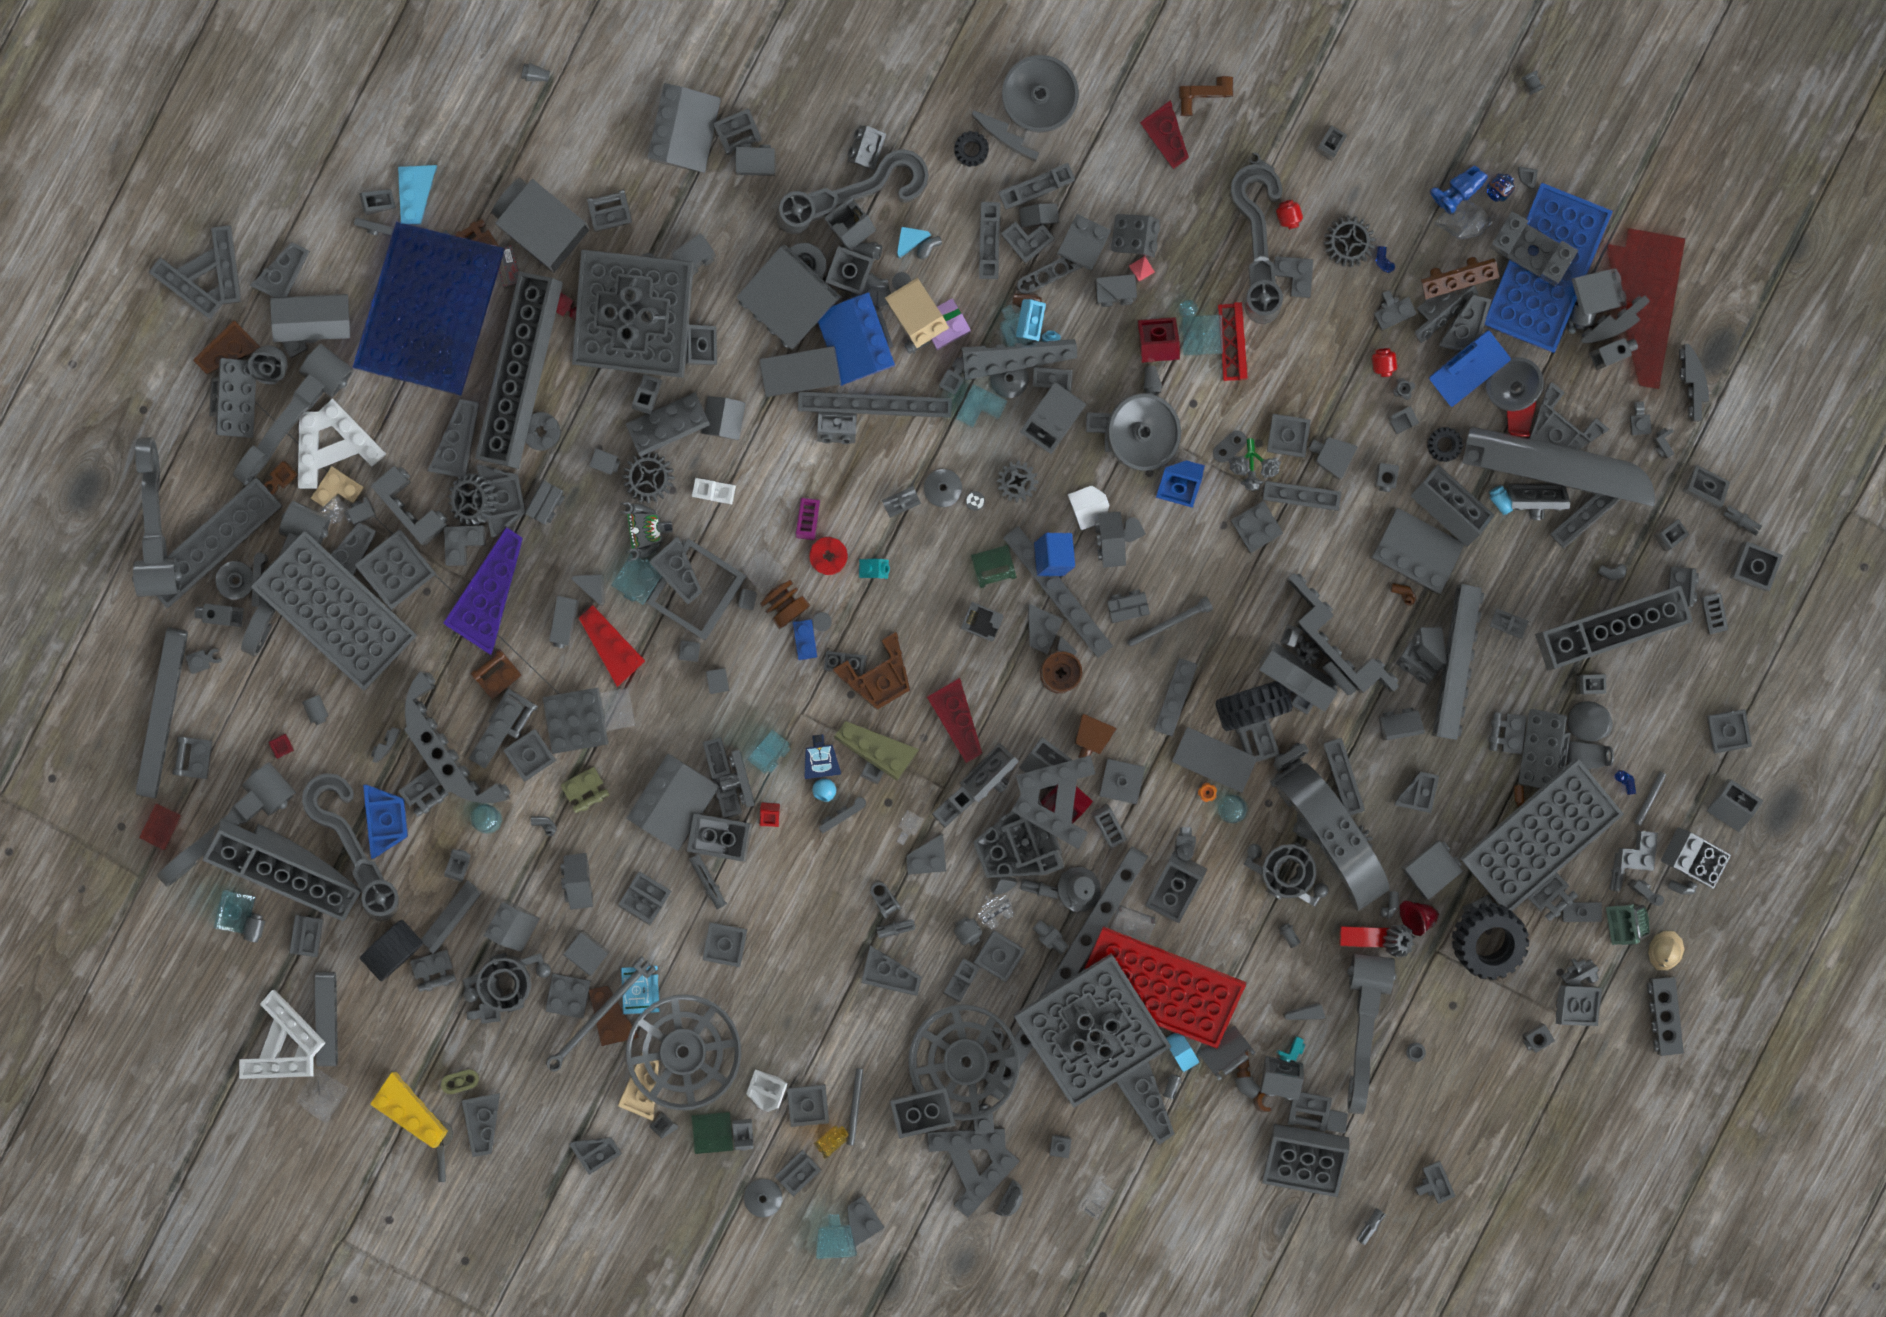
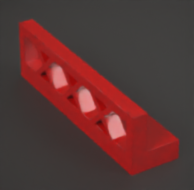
M1242 302L1218 305L1223 381L1247 380ZM1233 308L1234 316L1230 321L1223 317L1222 309ZM1223 321L1227 323L1225 327L1223 326ZM1228 325L1235 330V336L1231 341L1224 336V330ZM1230 344L1236 349L1237 353L1232 360L1225 353L1226 348ZM1231 363L1238 368V376L1227 377V368Z

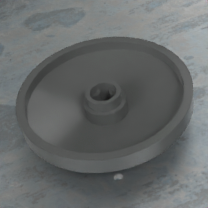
M1046 55L1030 56L1016 63L1006 75L1002 88L1003 105L1011 120L1019 127L1037 133L1053 131L1063 126L1075 112L1079 98L1078 83L1070 68L1062 61Z
M1136 394L1123 399L1113 409L1107 423V441L1113 455L1126 467L1139 471L1153 470L1165 465L1175 455L1181 440V425L1175 410L1167 401L1152 394Z

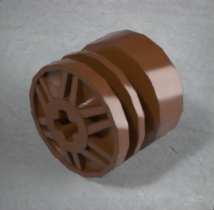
M791 580L776 586L766 594L760 603L762 608L769 603L771 604V607L765 611L767 614L774 610L777 612L772 621L779 630L811 606L804 596L796 599L793 597L798 591L797 587L790 592L788 591V588L794 584Z
M1056 652L1050 655L1040 668V680L1043 686L1056 694L1066 693L1074 689L1082 677L1080 661L1068 652ZM1059 669H1062V672L1065 673L1061 678H1058V674H1055Z

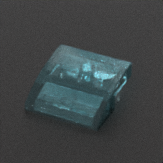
M1222 315L1182 317L1184 356L1223 354Z

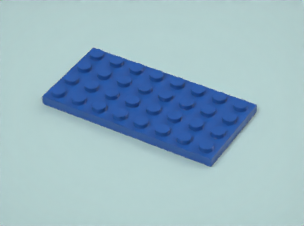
M1541 183L1527 216V225L1558 243L1564 241L1576 248L1578 252L1556 287L1509 260L1489 308L1484 326L1555 353L1577 300L1572 279L1587 275L1613 211ZM1536 246L1528 248V253L1531 256H1536L1539 252Z

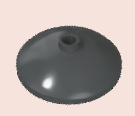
M1521 357L1511 358L1507 364L1487 379V394L1492 403L1498 408L1506 411H1519L1529 407L1539 398L1543 390L1544 379L1540 368L1533 361Z

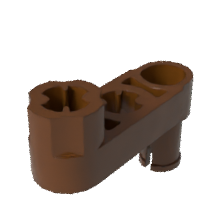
M1216 77V86H1179V99H1181L1180 116L1193 115L1192 99L1233 97V77Z

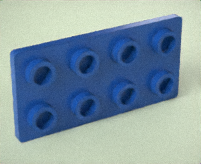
M1487 330L1433 373L1429 380L1446 402L1453 407L1507 364L1511 358L1493 334Z

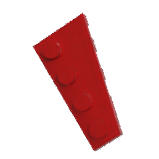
M594 605L579 617L613 681L619 687L645 660Z

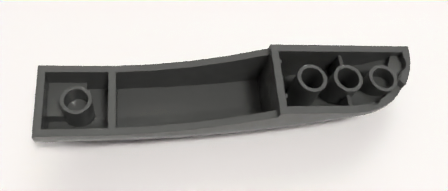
M1473 426L1469 431L1463 464L1654 507L1655 492L1652 482L1640 467L1631 462Z

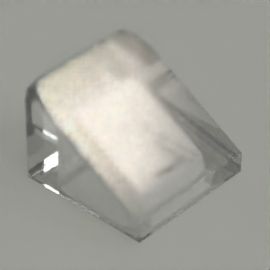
M334 496L320 512L331 516L330 523H340L345 515L344 512L349 507L337 496Z

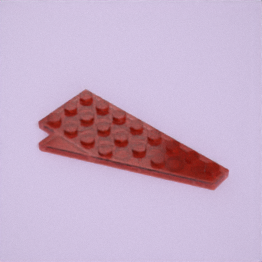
M1629 228L1625 247L1607 244V252L1611 269L1617 268V272L1621 276V286L1627 298V305L1621 307V310L1624 308L1628 310L1632 307L1631 302L1639 295L1641 297L1646 295L1651 301L1636 314L1641 320L1626 330L1628 340L1634 338L1638 344V349L1631 353L1639 386L1659 389L1686 238Z

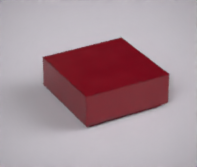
M286 733L268 742L276 759L295 751Z

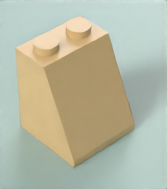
M918 278L885 297L899 324L916 348L949 328L944 317Z

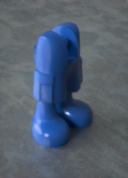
M1474 165L1452 179L1448 190L1441 191L1435 187L1430 190V194L1435 202L1451 215L1456 211L1457 206L1462 200H1468L1484 185L1488 176Z

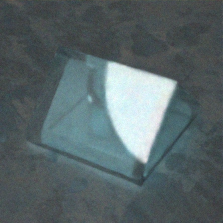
M228 889L223 890L213 928L243 933L246 917L251 916L256 897Z

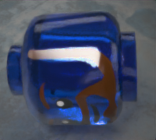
M1496 174L1487 184V195L1495 202H1504L1515 191L1514 179L1509 174Z

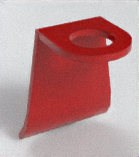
M1536 401L1525 409L1507 411L1508 433L1510 435L1530 436L1529 431Z

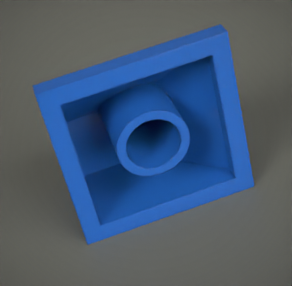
M1186 460L1165 467L1156 498L1193 508L1205 465Z

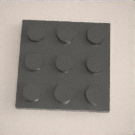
M400 529L355 564L356 568L390 610L436 575L434 570Z
M599 687L543 697L552 754L609 744Z

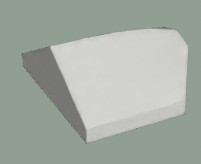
M1093 486L1068 494L1081 530L1094 526L1095 522H1098V514L1108 513L1109 503L1106 495Z
M755 1070L746 1094L758 1108L769 1112L779 1108L788 1083L776 1076Z

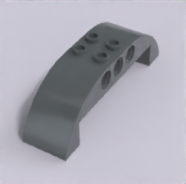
M1302 764L1274 783L1283 799L1290 800L1350 892L1347 897L1357 911H1360L1389 891V883L1385 872L1370 845L1336 794L1309 764Z

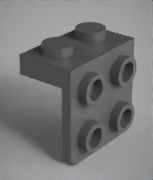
M1117 214L1115 216L1111 250L1117 253L1140 254L1155 258V252L1158 248L1157 237L1160 231V220L1151 216Z

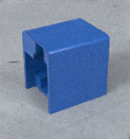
M1045 533L1034 542L1037 576H1065L1075 568L1072 533Z

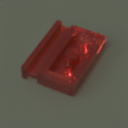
M156 803L139 838L160 849L166 850L182 815Z

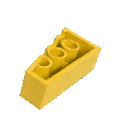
M391 1072L370 1104L432 1148L438 1147L448 1132L397 1072Z

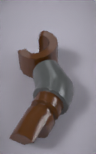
M1248 1058L1236 1068L1239 1071L1235 1079L1236 1086L1241 1093L1251 1099L1254 1098V1106L1258 1111L1270 1112L1272 1111L1271 1108L1265 1107L1262 1104V1098L1264 1096H1271L1260 1091L1261 1088L1251 1077V1073L1248 1071L1250 1067Z

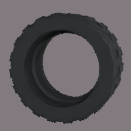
M400 920L376 940L360 956V960L382 982L408 960L423 945V941L404 920Z

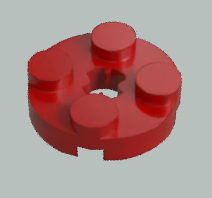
M823 537L812 545L809 557L811 565L819 573L834 575L845 567L848 553L845 545L839 539ZM828 550L830 553H834V558L830 562L823 558V554L826 555L824 552Z

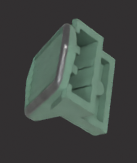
M1634 904L1606 907L1612 945L1638 944L1640 940L1649 936V918L1645 905L1634 906Z

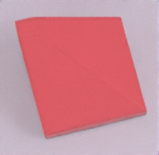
M1145 256L1129 265L1138 282L1155 273Z

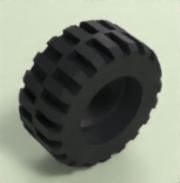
M1277 681L1220 698L1215 703L1222 728L1225 731H1231L1292 711L1293 708L1287 687Z
M1483 903L1479 904V908L1475 906L1470 908L1468 914L1464 913L1461 916L1463 918L1461 922L1457 921L1455 925L1457 930L1452 933V938L1455 940L1452 941V948L1455 950L1456 958L1472 975L1478 976L1480 979L1485 980L1488 977L1490 980H1496L1497 976L1502 979L1507 977V973H1514L1516 971L1515 967L1517 965L1521 966L1524 962L1522 960L1523 956L1526 957L1528 954L1526 947H1529V939L1527 938L1529 934L1524 927V923L1507 907L1503 905L1498 906L1496 903H1490L1489 906ZM1493 927L1503 928L1505 930V939L1500 949L1490 955H1478L1476 953V943L1480 935Z

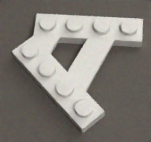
M331 399L319 412H304L299 418V489H317L318 470L359 453L371 467H374L386 455L334 399ZM333 426L345 439L319 449V431Z
M272 990L260 1003L274 1019L259 1059H239V1079L313 1076V1057L323 1047L325 1042L276 990ZM288 1033L299 1045L296 1055L291 1058H278Z

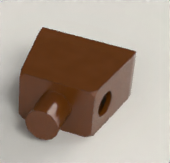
M1082 714L1075 744L1082 747L1078 758L1089 756L1092 752L1101 754L1116 728Z

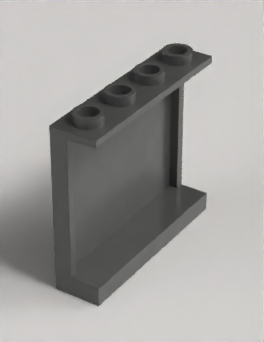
M783 245L737 295V298L739 299V304L745 309L754 313L753 317L768 326L767 330L771 334L777 335L785 347L794 349L841 296L792 250Z

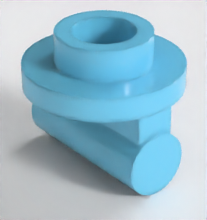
M1047 331L1042 334L1043 342L1061 340V336L1055 331Z

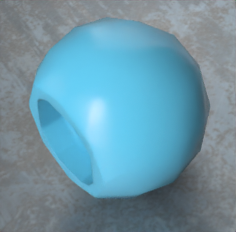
M822 778L814 783L812 792L818 800L829 802L836 795V786L830 779Z

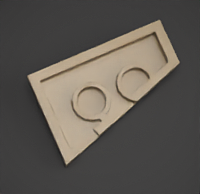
M659 1060L651 1061L650 1065L658 1076ZM644 1063L636 1064L634 1071L639 1081L651 1092L656 1082L648 1074ZM630 1076L618 1106L653 1121L655 1102L641 1093Z

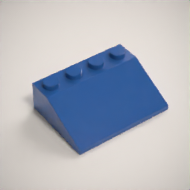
M869 292L832 306L818 321L826 346H835L841 386L895 367Z

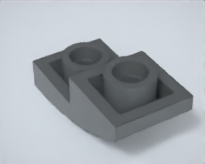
M826 651L824 670L832 671V669L848 660L855 674H865L867 656Z
M392 727L391 731H387L384 739L387 743L386 745L378 743V746H374L371 757H374L372 762L378 763L390 752L400 735L401 729Z

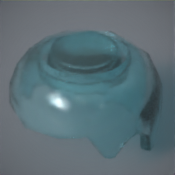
M1227 795L1220 800L1218 814L1227 823H1239L1248 814V804L1241 796Z
M483 804L473 810L471 822L477 831L483 834H490L500 828L502 817L500 811L494 806Z

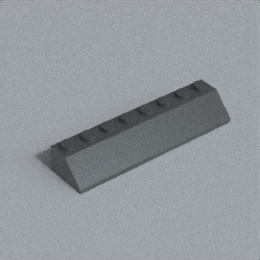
M1459 584L1456 587L1446 648L1447 664L1443 667L1432 736L1457 740L1458 736L1460 737L1462 733L1460 719L1461 717L1464 718L1466 707L1463 706V701L1468 696L1469 688L1466 687L1467 680H1470L1472 673L1469 664L1474 659L1475 650L1472 649L1473 642L1477 641L1478 631L1475 628L1476 623H1479L1481 618V612L1478 609L1479 604H1482L1484 599V593H1481L1482 588L1465 584Z

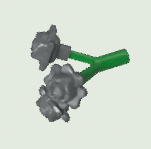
M1253 438L1247 439V453L1244 457L1234 455L1229 460L1230 470L1236 475L1241 474L1245 476L1248 472V478L1243 480L1241 485H1245V489L1249 491L1259 490V486L1264 483V481L1256 477L1254 456L1261 462L1262 470L1260 474L1264 478L1274 477L1278 474L1281 464L1276 457L1273 459H1263L1255 452Z

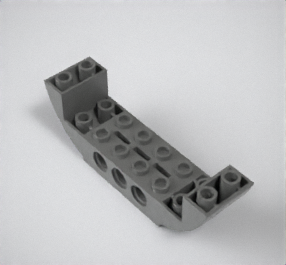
M420 671L413 680L407 694L405 703L407 727L404 730L445 791L478 803H496L511 799L509 796L511 794L510 790L505 784L501 785V783H496L483 793H479L481 791L476 781L470 780L468 777L470 772L465 765H460L458 762L460 758L456 751L447 746L449 741L443 733L439 734L437 731L438 725L432 717L427 716L425 712L428 710L423 702L417 701L436 687L434 685L436 680L432 674ZM427 732L432 735L429 743L424 738ZM437 748H440L443 752L440 759L435 755ZM448 764L453 766V773L451 775L446 772Z

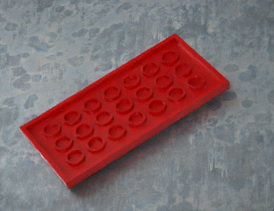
M1103 926L1084 970L1112 953L1158 1026L1218 1048L1246 987V982Z

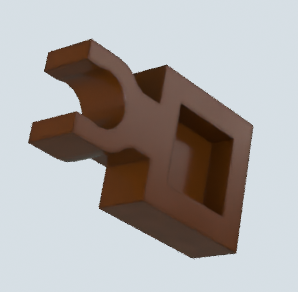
M282 461L270 473L273 479L267 481L264 486L268 487L271 484L273 490L270 493L274 495L278 491L279 485L285 488L298 474L286 461Z

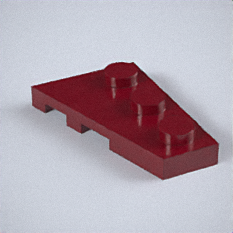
M1170 100L1139 124L1174 170L1189 159Z

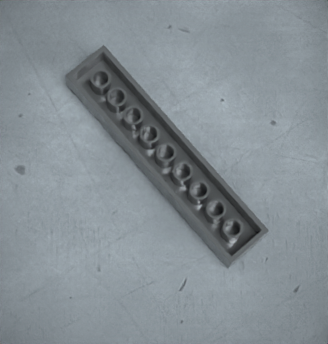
M519 271L475 459L519 469L563 282Z

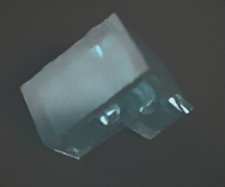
M973 384L956 420L973 428L981 411L999 420L1008 401Z
M772 729L747 760L764 774L768 771L772 773L778 766L776 761L779 757L782 756L784 758L791 750L788 747L790 743Z

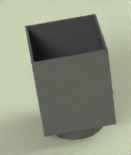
M522 178L515 180L501 195L491 211V214L498 219L495 224L553 273H555L590 230L585 221L534 179H531L529 183H526Z

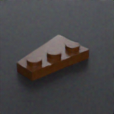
M234 320L193 361L206 374H209L219 369V360L221 358L239 360L254 353L260 346Z
M608 985L589 990L594 1014L613 995ZM618 1001L596 1023L601 1046L627 1041L632 1028L628 1017L623 1014ZM635 1032L633 1039L639 1038L637 1032Z

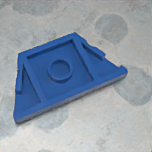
M363 785L371 859L408 837L404 798L369 785Z

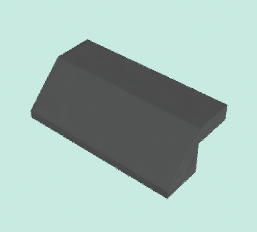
M348 294L270 298L273 342L350 338L351 336Z

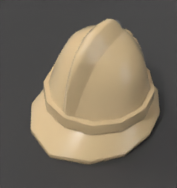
M1663 931L1655 935L1648 951L1651 964L1656 970H1669L1675 967L1682 959L1684 945L1682 939L1675 931Z

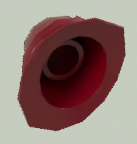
M1403 901L1399 905L1403 924L1411 929L1412 934L1416 936L1425 934L1429 928L1435 926L1439 918V912L1429 904Z

